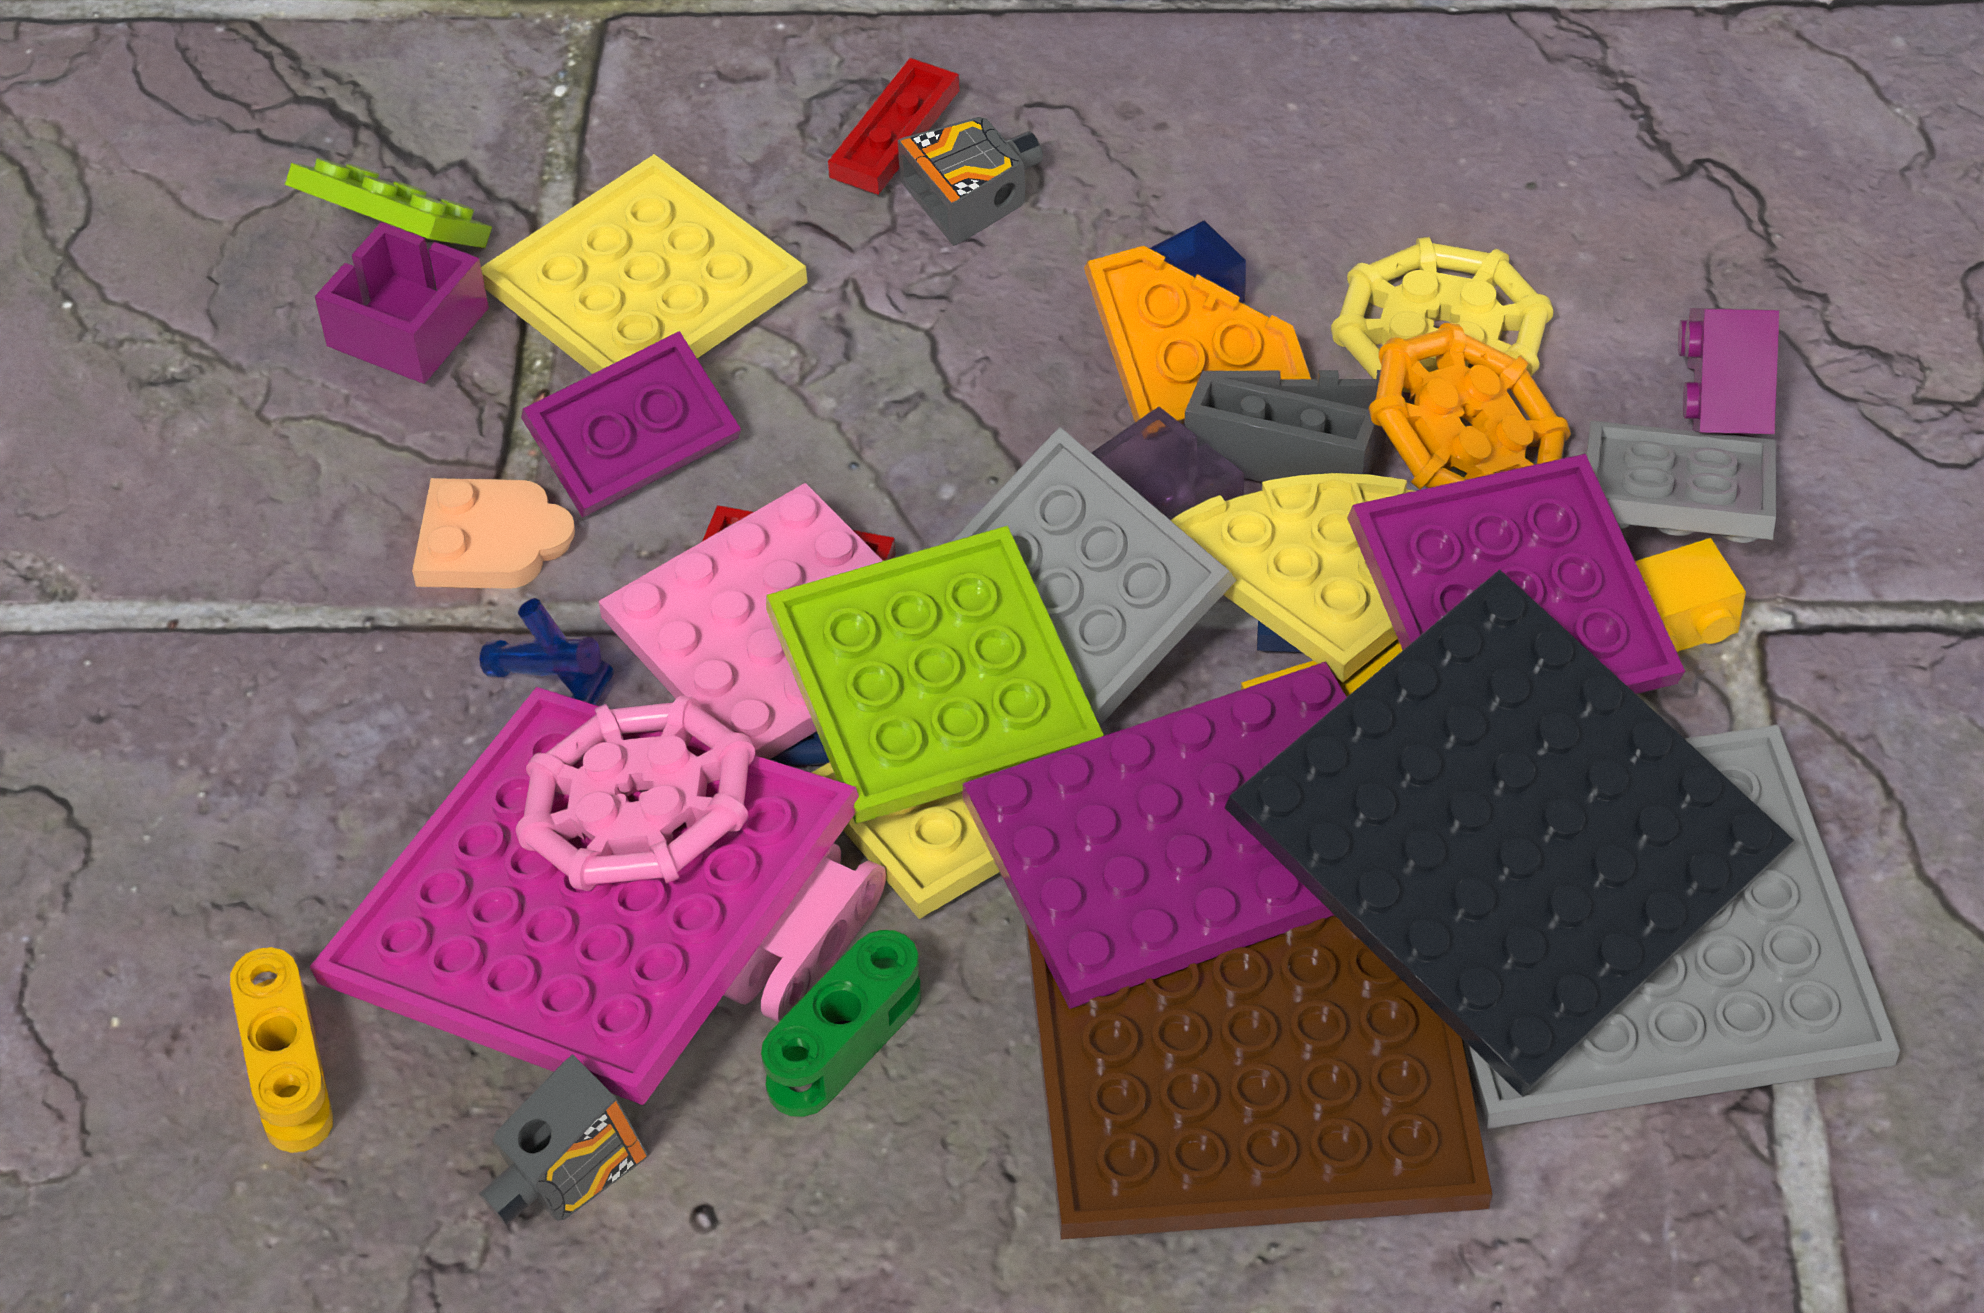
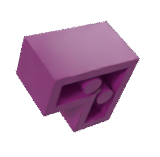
M1690 308L1689 320H1680L1678 354L1688 358L1687 368L1695 369L1694 382H1685L1683 390L1684 419H1693L1692 430L1702 433L1775 434L1779 310Z

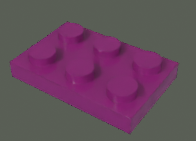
M680 331L523 408L521 419L582 518L738 439L741 432L740 426Z

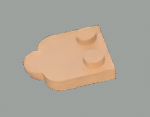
M431 478L412 569L416 587L501 589L524 586L539 575L543 561L557 559L569 549L575 535L573 517L565 508L556 504H549L544 489L531 481Z

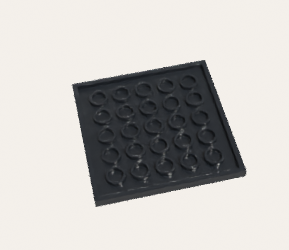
M1500 569L1233 792L1225 805V809L1522 1097L1530 1092L1775 863L1794 841L1790 835Z

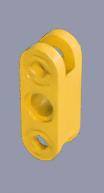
M273 947L258 948L242 956L230 972V988L251 1092L269 1142L282 1151L290 1153L305 1152L317 1147L324 1141L333 1127V1112L310 1005L293 957L281 949ZM263 972H272L277 975L275 979H267L256 985L253 984L255 977Z

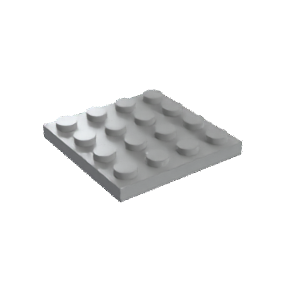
M1061 427L1045 441L952 540H959L1008 525L1099 726L1237 581L1225 566Z

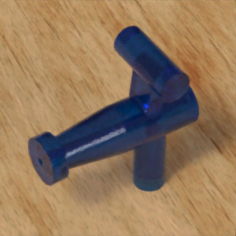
M537 598L524 602L518 610V615L535 639L509 644L504 640H490L482 646L479 657L480 667L488 677L502 678L510 672L534 676H558L572 692L571 698L593 705L597 704L614 675V670L610 664L601 660V651L597 641L589 636L566 637Z

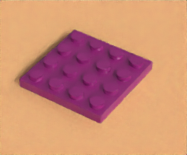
M1586 454L1352 505L1347 517L1402 650L1500 569L1635 694L1678 684L1686 672Z

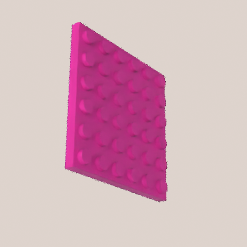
M536 687L310 965V969L317 983L553 1072L573 1054L612 1094L644 1105L855 814L854 803L859 795L854 786L755 755L753 761L748 765L744 799L748 818L739 831H728L677 872L679 879L667 884L664 878L597 884L590 891L573 888L566 874L538 852L526 850L520 845L516 835V826L524 816L530 780L526 766L533 755L536 753H547L596 715L594 708L599 706ZM663 730L622 734L624 740L661 736ZM692 736L687 746L688 751L696 757L711 750L694 736ZM583 758L579 760L577 763H575L572 767L577 769L582 767ZM720 780L707 783L706 797L713 798L715 794H718ZM648 790L632 793L627 797L628 802L639 801L640 794ZM558 792L554 793L551 814L568 808L569 795H563ZM686 822L672 832L674 840L688 830ZM576 836L568 840V842L579 850L580 848L586 849L592 840L587 836L585 840Z

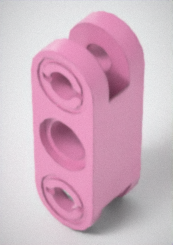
M833 843L723 996L739 1004L746 1005L765 986L761 999V1012L764 1016L779 1023L834 966L871 916L883 893L886 882L885 867L870 860L859 865L855 871L840 864V847Z

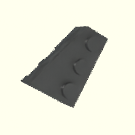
M1280 370L1202 371L1185 410L1183 464L1260 482L1311 474L1344 473L1372 475L1387 436L1382 426L1375 425L1371 421L1369 406L1376 399L1381 370H1377L1376 379H1339L1338 370H1319L1318 379H1280Z

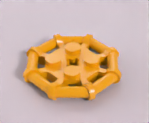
M1443 323L1436 331L1409 339L1391 338L1379 350V361L1382 366L1376 399L1369 406L1371 421L1375 425L1382 426L1414 476L1411 483L1419 490L1424 486L1431 488L1534 465L1525 458L1526 447H1539L1537 464L1562 459L1564 443L1571 435L1568 421L1556 415L1527 371L1526 367L1529 362L1521 355L1515 359L1465 334L1463 328L1459 324ZM1436 356L1438 370L1428 372L1419 362ZM1464 361H1466V362H1468V363H1470V364H1472V365H1474V366L1470 369V368H1468V367L1465 366V362H1464ZM1403 387L1411 392L1410 400L1415 398L1414 404L1406 403L1405 398L1401 396ZM1511 389L1530 420H1525L1507 391ZM1460 418L1466 419L1472 426L1465 427ZM1454 466L1467 474L1462 477L1450 471V469Z

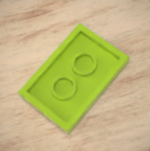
M317 158L314 167L295 163L290 165L285 182L286 186L427 239L486 248L492 226L473 220L472 216L475 209L446 199L438 201L426 197L427 192L425 190L394 181L393 184L378 179V173L352 164L344 166Z

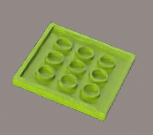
M1008 525L766 595L767 613L836 779L857 789L859 797L854 803L855 814L853 819L855 824L962 792L963 783L1104 736Z

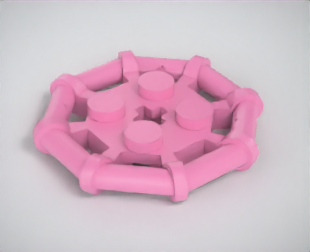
M679 696L673 703L609 709L607 704L594 708L596 715L547 753H536L533 755L526 766L530 780L524 816L516 826V835L524 849L538 852L569 877L571 886L576 889L590 891L597 884L664 878L666 884L679 879L677 874L679 870L728 831H739L748 818L744 799L748 765L755 757V748L746 734L732 732L700 709L699 702L695 698ZM663 730L661 736L628 740H624L622 734ZM692 736H694L711 750L696 757L688 751L687 746ZM583 758L582 767L579 769L572 767ZM720 780L718 794H715L713 798L706 797L707 783ZM648 790L640 794L639 801L628 802L627 797L632 793ZM558 792L563 795H569L568 808L551 814L554 793ZM686 822L688 830L674 840L672 832ZM576 836L585 840L587 836L592 842L586 849L580 848L578 850L568 840Z

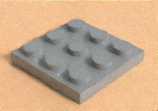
M1590 420L1587 457L1620 529L1629 525L1657 527L1659 531L1675 536L1689 535L1695 531L1720 534L1727 540L1740 543L1753 542L1758 538L1773 540L1776 521V440Z

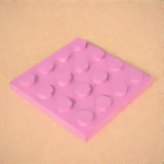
M804 483L598 602L601 618L675 699L679 696L697 699L700 709L732 732L746 734L755 748L756 756L770 760L817 730L767 613L766 595L879 563L883 560Z

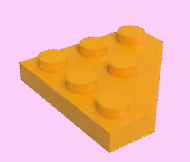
M1146 246L1087 261L1084 266L1085 274L1139 436L1185 423V410L1202 371L1280 370V379H1311L1294 327L1274 315L1270 317L1263 315L1239 302V296L1198 274L1196 277L1185 273L1165 262L1164 256Z

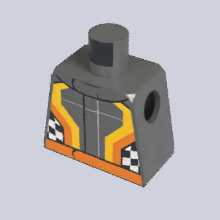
M982 117L950 124L898 140L901 183L953 246L964 242L1020 208L1026 200L1024 170L1043 161L1041 146L1032 132L1027 131L1005 140L988 119Z
M572 1054L495 1132L492 1141L509 1167L478 1194L505 1225H508L535 1200L555 1220H565L648 1157V1154L617 1098Z

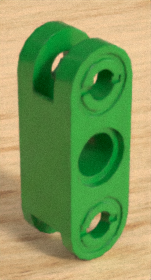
M878 930L866 934L839 959L768 1033L762 1043L761 1058L767 1073L766 1092L770 1103L779 1112L788 1116L805 1117L816 1114L825 1108L915 1013L921 1003L922 991L921 980L918 975L919 955L915 943L910 938L895 930ZM840 1021H851L846 1024H834ZM813 1083L808 1090L803 1092H795L788 1087H801Z

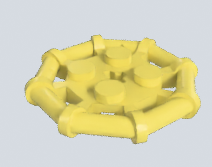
M1430 237L1417 238L1416 244L1369 265L1358 263L1348 272L1347 280L1349 287L1340 315L1331 325L1332 337L1337 345L1347 348L1373 379H1376L1377 370H1381L1382 366L1379 361L1377 344L1384 345L1389 339L1395 337L1409 339L1436 331L1438 328L1434 327V321L1438 320L1459 324L1465 334L1515 359L1521 355L1529 362L1526 369L1531 376L1539 369L1537 355L1545 325L1553 317L1552 304L1547 296L1538 294L1509 263V255L1499 249H1494L1491 253L1436 244L1431 242ZM1437 268L1475 274V276L1471 279L1437 273ZM1405 275L1402 284L1396 287L1388 282ZM1498 285L1514 304L1502 306L1496 300V290L1494 287ZM1368 302L1383 308L1381 319L1364 318ZM1519 331L1516 343L1510 345L1500 341L1502 332ZM1436 356L1419 361L1428 372L1438 370ZM1464 361L1465 366L1468 367V364L1470 363ZM1403 387L1402 392L1411 393L1409 390Z

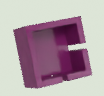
M380 222L352 254L354 266L344 263L314 296L327 347L423 384L427 382L489 309L479 258L434 242L427 250L424 237L384 222Z

